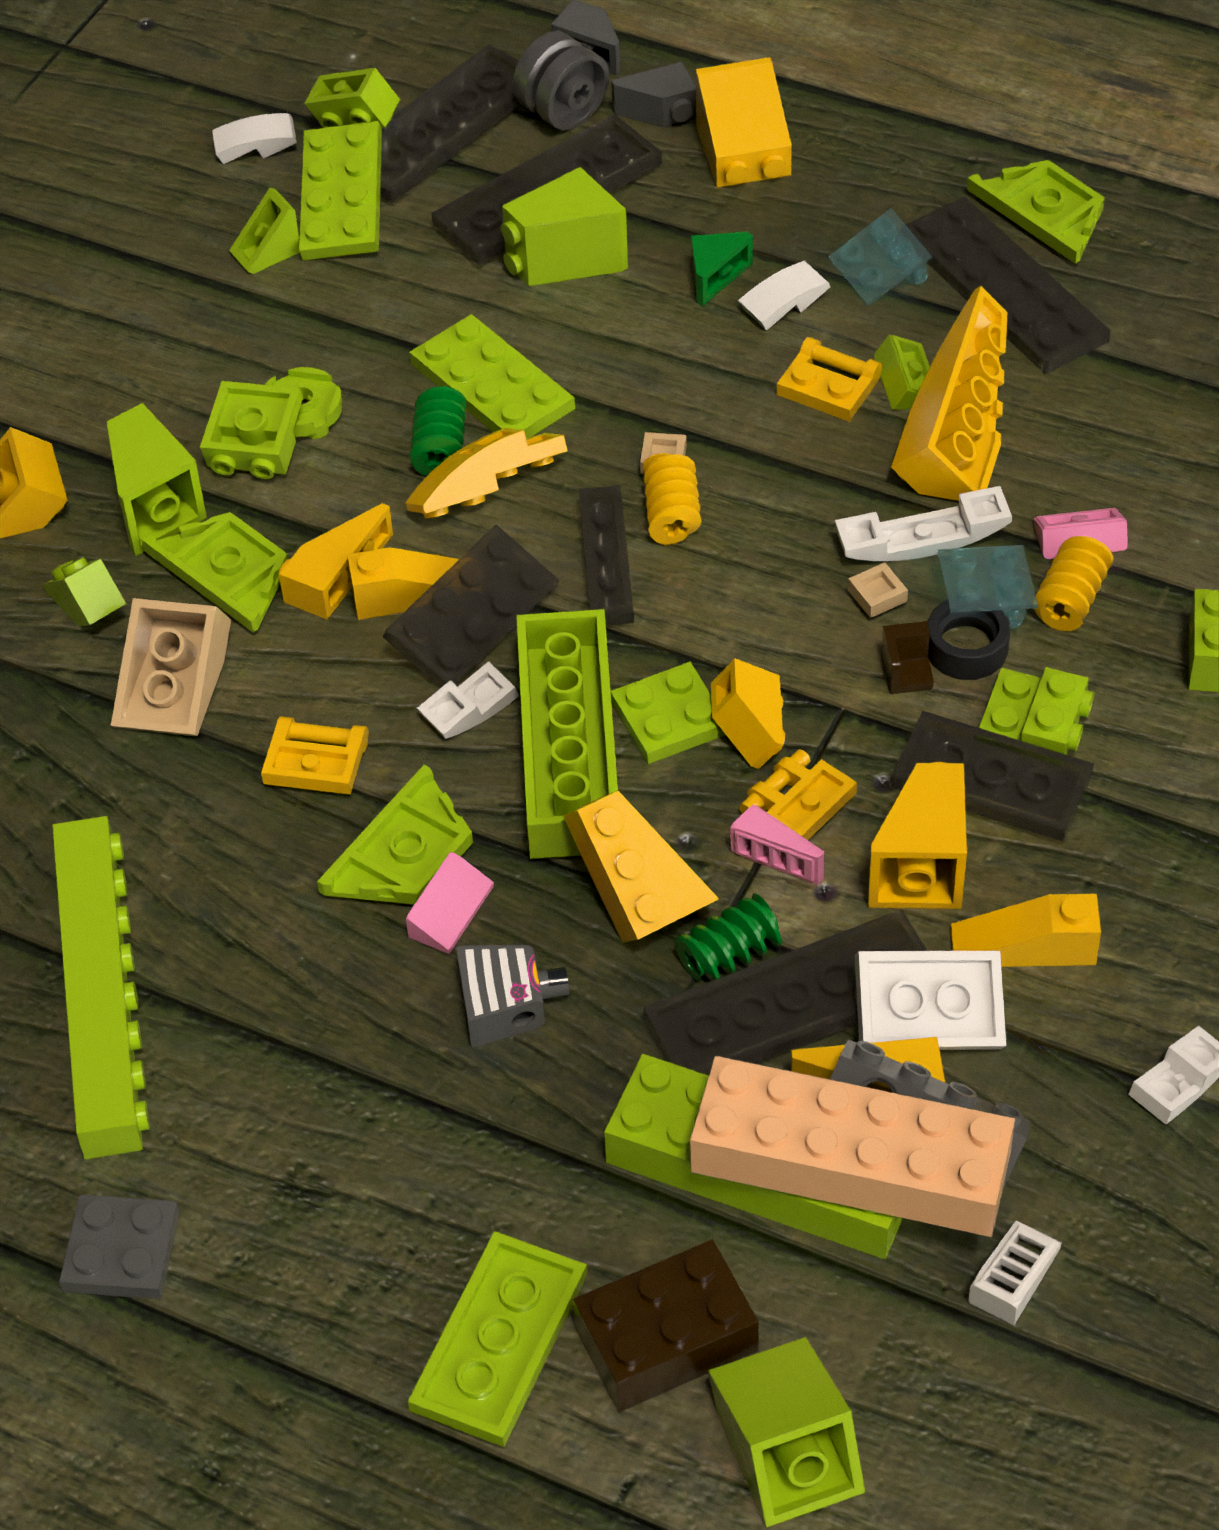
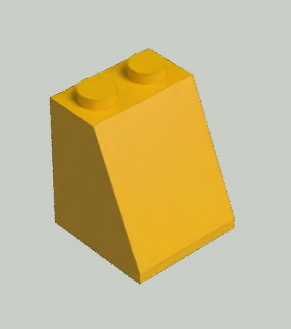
M771 58L696 69V129L716 187L790 176L792 145Z
M933 762L917 763L871 844L868 908L962 909L967 858L964 763Z

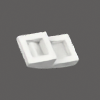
M289 113L252 116L212 130L215 152L223 164L254 149H257L261 156L266 158L297 143L293 119Z
M802 261L773 274L747 292L738 301L742 308L767 331L793 307L800 313L803 312L831 286L806 261Z
M488 661L458 687L450 680L417 709L447 739L484 722L518 698L519 694L515 686Z
M1197 1026L1169 1046L1162 1062L1133 1082L1129 1095L1164 1124H1168L1219 1078V1041L1200 1026Z

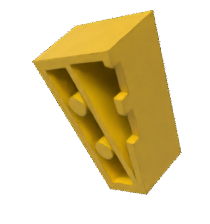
M619 791L602 796L563 815L622 943L638 940L719 899Z

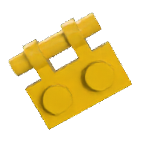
M798 749L791 757H783L774 765V773L764 782L758 781L748 790V797L739 805V809L743 814L753 804L757 805L764 811L768 810V814L809 840L857 793V782L822 759L811 770L807 769L806 766L811 762L810 757L805 751ZM786 785H794L785 795L780 793Z

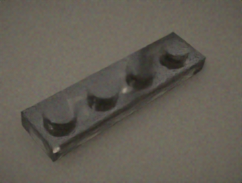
M621 485L579 488L589 610L605 609L606 625L634 623Z

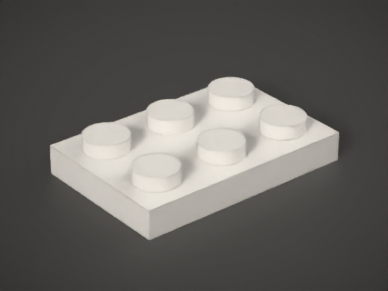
M858 951L855 954L859 1041L872 1043L937 1037L939 1050H989L1006 1047L1000 951Z

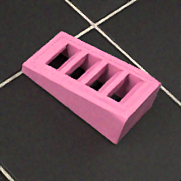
M753 804L731 825V851L735 854L815 885H819L824 880V851L757 805Z

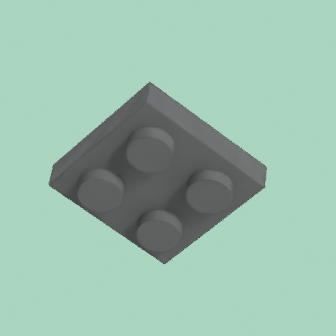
M80 1194L59 1280L62 1292L162 1299L180 1214L178 1202Z

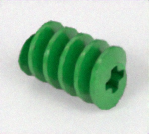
M445 386L432 387L424 390L416 399L410 462L414 469L423 475L428 476L449 456L462 449L464 444L463 434L465 432L464 422L466 420L465 410L467 402L464 395L454 388Z
M753 893L752 898L745 897L738 901L736 907L729 906L724 909L721 917L714 915L706 920L705 926L700 924L691 929L690 935L681 934L675 938V946L681 963L694 980L699 982L701 981V976L705 975L710 982L715 984L720 981L718 966L731 975L736 972L733 957H736L740 963L746 966L751 963V956L748 950L750 947L761 957L767 953L764 939H767L774 947H778L782 944V937L779 932L777 919L769 905L760 895Z

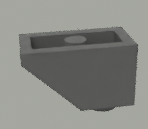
M572 0L551 24L552 32L561 31L581 43L583 47L602 57L609 68V73L618 75L620 72L619 40L606 10L578 0Z
M682 62L611 80L612 110L616 115L663 128L696 119V85Z

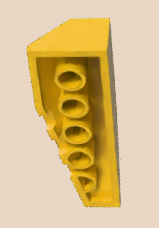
M982 286L974 290L939 348L912 405L891 468L898 476L906 481L918 494L959 501V494L987 489L1001 446V434L996 431V419L1002 416L1003 403L997 399L998 387L1004 384V370L1001 368L999 356L1006 351L1007 311Z

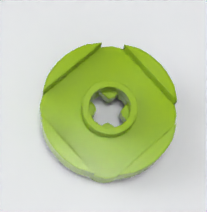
M297 367L287 370L288 376L278 381L276 376L269 379L265 385L300 388L303 399L308 400L307 403L301 404L293 429L295 437L308 436L311 439H319L328 434L329 427L338 420L343 408L341 389L339 385L337 386L332 382L331 375L317 368Z

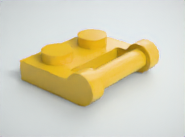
M807 337L802 343L799 354L777 382V395L850 422L877 384L882 373L883 364L869 359L867 362L821 346L820 340ZM815 361H818L820 363L859 376V379H852L850 377L816 366L813 363Z
M280 716L262 768L263 784L351 795L362 754L367 748L368 727L353 725L351 729L313 725L297 723L292 717Z

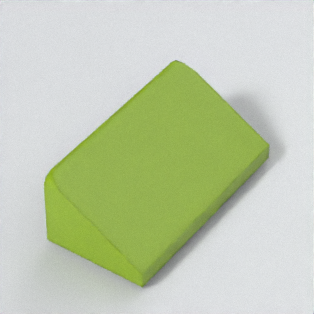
M889 334L876 350L874 359L883 364L881 379L891 408L893 410L911 409L930 365L922 343Z

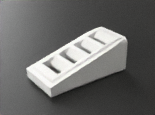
M1016 1220L971 1284L968 1302L1014 1326L1059 1252L1061 1242ZM1021 1239L1043 1250V1252L1039 1255L1017 1244V1242ZM1012 1252L1034 1264L1030 1268L1009 1257ZM1005 1266L1024 1276V1279L1020 1280L1002 1271L1001 1268ZM996 1279L1016 1290L1014 1293H1011L993 1284Z

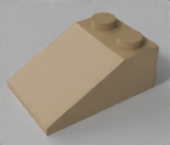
M133 598L111 726L113 728L197 737L224 664L231 619L216 606Z

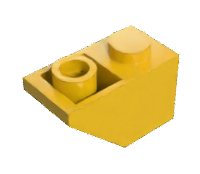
M734 658L711 682L712 718L750 766L760 769L773 755L780 752L785 741V732L782 727L783 697L780 690V675Z

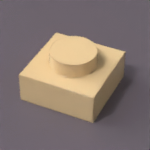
M645 432L640 459V474H644V460L652 455L669 453L685 456L687 447L686 435Z
M885 562L848 578V591L870 618L907 602L908 589Z

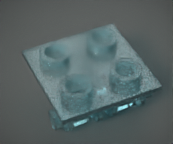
M890 208L832 253L829 258L867 306H870L904 278L911 283H924L928 278V267L925 262L932 258V256L893 209Z
M1023 545L937 550L951 613L1003 610L1010 622V628H1016L1022 624L1026 615V609L1038 608Z

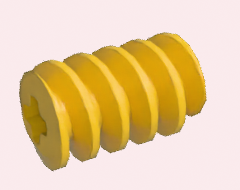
M669 453L652 455L645 459L643 463L649 534L657 543L663 545L677 544L684 541L689 534L694 533L700 528L702 522L699 512L700 504L698 501V482L695 474L696 466L693 460L684 455Z
M1073 536L1066 539L1060 545L1058 553L1054 557L1051 567L1047 570L1046 577L1041 582L1040 589L1035 594L1033 601L1035 613L1050 628L1059 631H1073L1079 629L1083 624L1082 619L1088 615L1090 606L1095 601L1096 593L1101 589L1102 581L1106 578L1107 571L1113 564L1114 557L1111 550L1104 543L1087 536Z

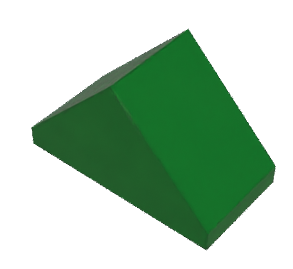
M745 231L691 236L692 271L697 304L702 307L753 265V234Z

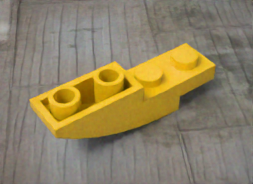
M504 428L488 434L458 450L437 466L417 486L405 502L407 511L423 513L424 518H433L447 514L449 512L448 506L461 503V506L482 503L485 501L484 495L499 490L496 479L517 474V467L528 463L530 467H539L554 462V455L567 451L564 435L543 433L526 439L524 430Z

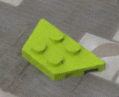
M1049 160L1030 163L1024 167L1001 169V177L982 180L979 174L971 175L968 177L967 182L968 191L1075 264L1080 261L1104 207L1105 197Z
M231 512L211 517L205 522H193L179 526L180 534L156 540L154 534H150L141 539L143 550L253 633L258 630L280 585L278 579L280 568L288 559V554Z
M423 765L317 881L319 893L324 896L415 905L448 854L453 852L462 856L473 844L472 831L463 817L456 814L454 804L447 793H442L436 784L430 767Z

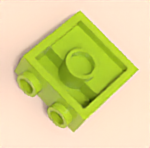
M221 381L200 445L207 466L221 475H232L235 470L250 471L252 475L260 479H271L274 473L286 474L296 444L293 429L303 400L300 388Z
M1045 667L1042 678L1001 668L977 731L976 744L1063 766L1069 749L1074 751L1078 749L1083 731V725L1078 724L1080 716L1088 718L1092 708L1095 692L1088 690L1089 678Z

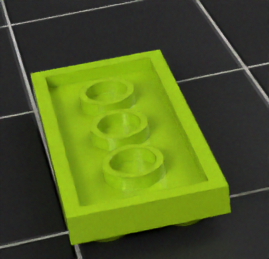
M379 121L304 130L299 252L303 261L379 251L382 130Z
M472 314L409 352L410 364L438 387H450L461 392L466 398V410L492 432L504 428L524 430L527 439L575 409V397Z
M494 1231L408 1400L409 1411L505 1447L573 1306V1299L578 1296L588 1275L587 1264Z

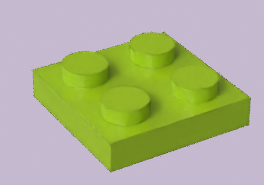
M691 662L611 691V703L647 764L726 735L712 718L711 694Z

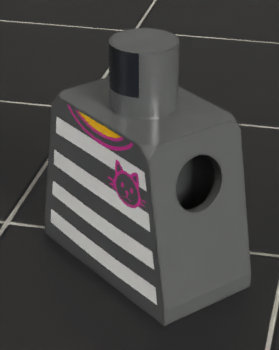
M463 945L456 947L471 1047H478L542 1027L545 1024L543 999L570 995L566 967L538 971L534 948L530 945Z

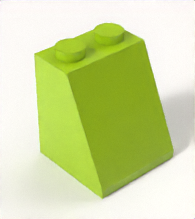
M581 167L502 205L503 224L501 225V231L505 238L506 250L503 256L504 263L512 275L519 276L528 286L617 273L628 269L626 209Z
M143 403L106 421L119 501L130 549L135 556L145 552L141 541L145 536L154 534L156 540L174 536L180 533L179 526L200 522L207 518L196 460Z
M806 1337L708 1370L717 1414L766 1528L865 1493L851 1410Z

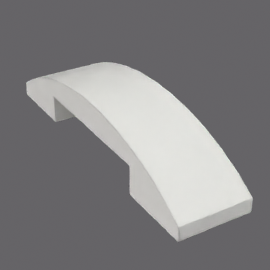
M997 486L959 494V506L884 522L879 521L877 512L835 520V528L845 557L866 561H901L933 556L974 543L1012 522V515L1001 487Z

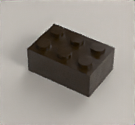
M713 1239L573 1299L575 1329L618 1413L709 1373L708 1370L740 1360L759 1351V1321Z

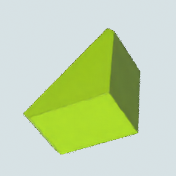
M271 187L268 189L229 250L240 264L252 274L300 253V240L295 210L276 189Z

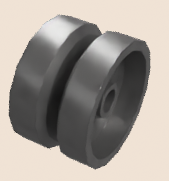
M561 31L547 32L537 38L525 50L519 60L513 77V93L520 104L530 111L539 114L543 120L553 127L563 131L575 129L586 122L602 102L609 83V68L602 57L583 47L581 43Z

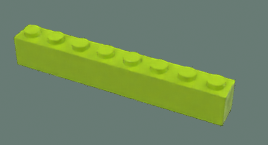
M108 816L52 824L77 1137L85 1160L143 1150L142 1131L150 1130V1121L146 1101H139L138 1090L146 1089V1080L142 1060L135 1061L134 1050L142 1049V1038L138 1020L131 1021L130 1013L132 1010H138L139 1007L135 982L127 981V972L135 971L131 943L124 944L123 934L131 933V923L128 907L120 906V897L128 896L124 869L117 870L116 863L118 860H124L120 832L112 834Z

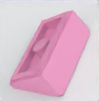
M1116 508L1043 515L1033 518L1040 549L1046 559H1053L1057 555L1060 545L1066 539L1073 536L1095 538L1104 543L1111 552L1124 551L1128 547L1127 520Z
M450 852L406 917L408 938L450 954L493 889L494 882L461 856Z

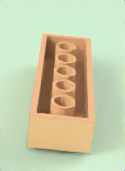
M715 1056L690 1139L691 1172L992 1237L1011 1153L1015 1118Z

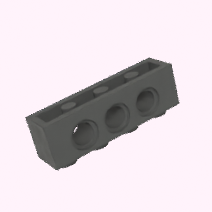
M847 1040L830 1078L833 1081L870 1088L869 1083L880 1081L886 1083L892 1092L896 1094L1015 1118L1011 1153L1003 1185L1004 1189L1027 1139L1031 1123L1030 1120L1023 1118L1024 1115L1017 1108L1005 1103H996V1105L978 1098L977 1093L970 1087L957 1082H951L950 1084L931 1077V1073L925 1067L914 1062L906 1061L902 1064L886 1057L885 1052L881 1048L866 1041L855 1043Z

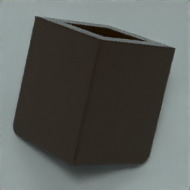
M927 621L883 626L881 655L890 694L933 689L934 679L928 658L930 633Z

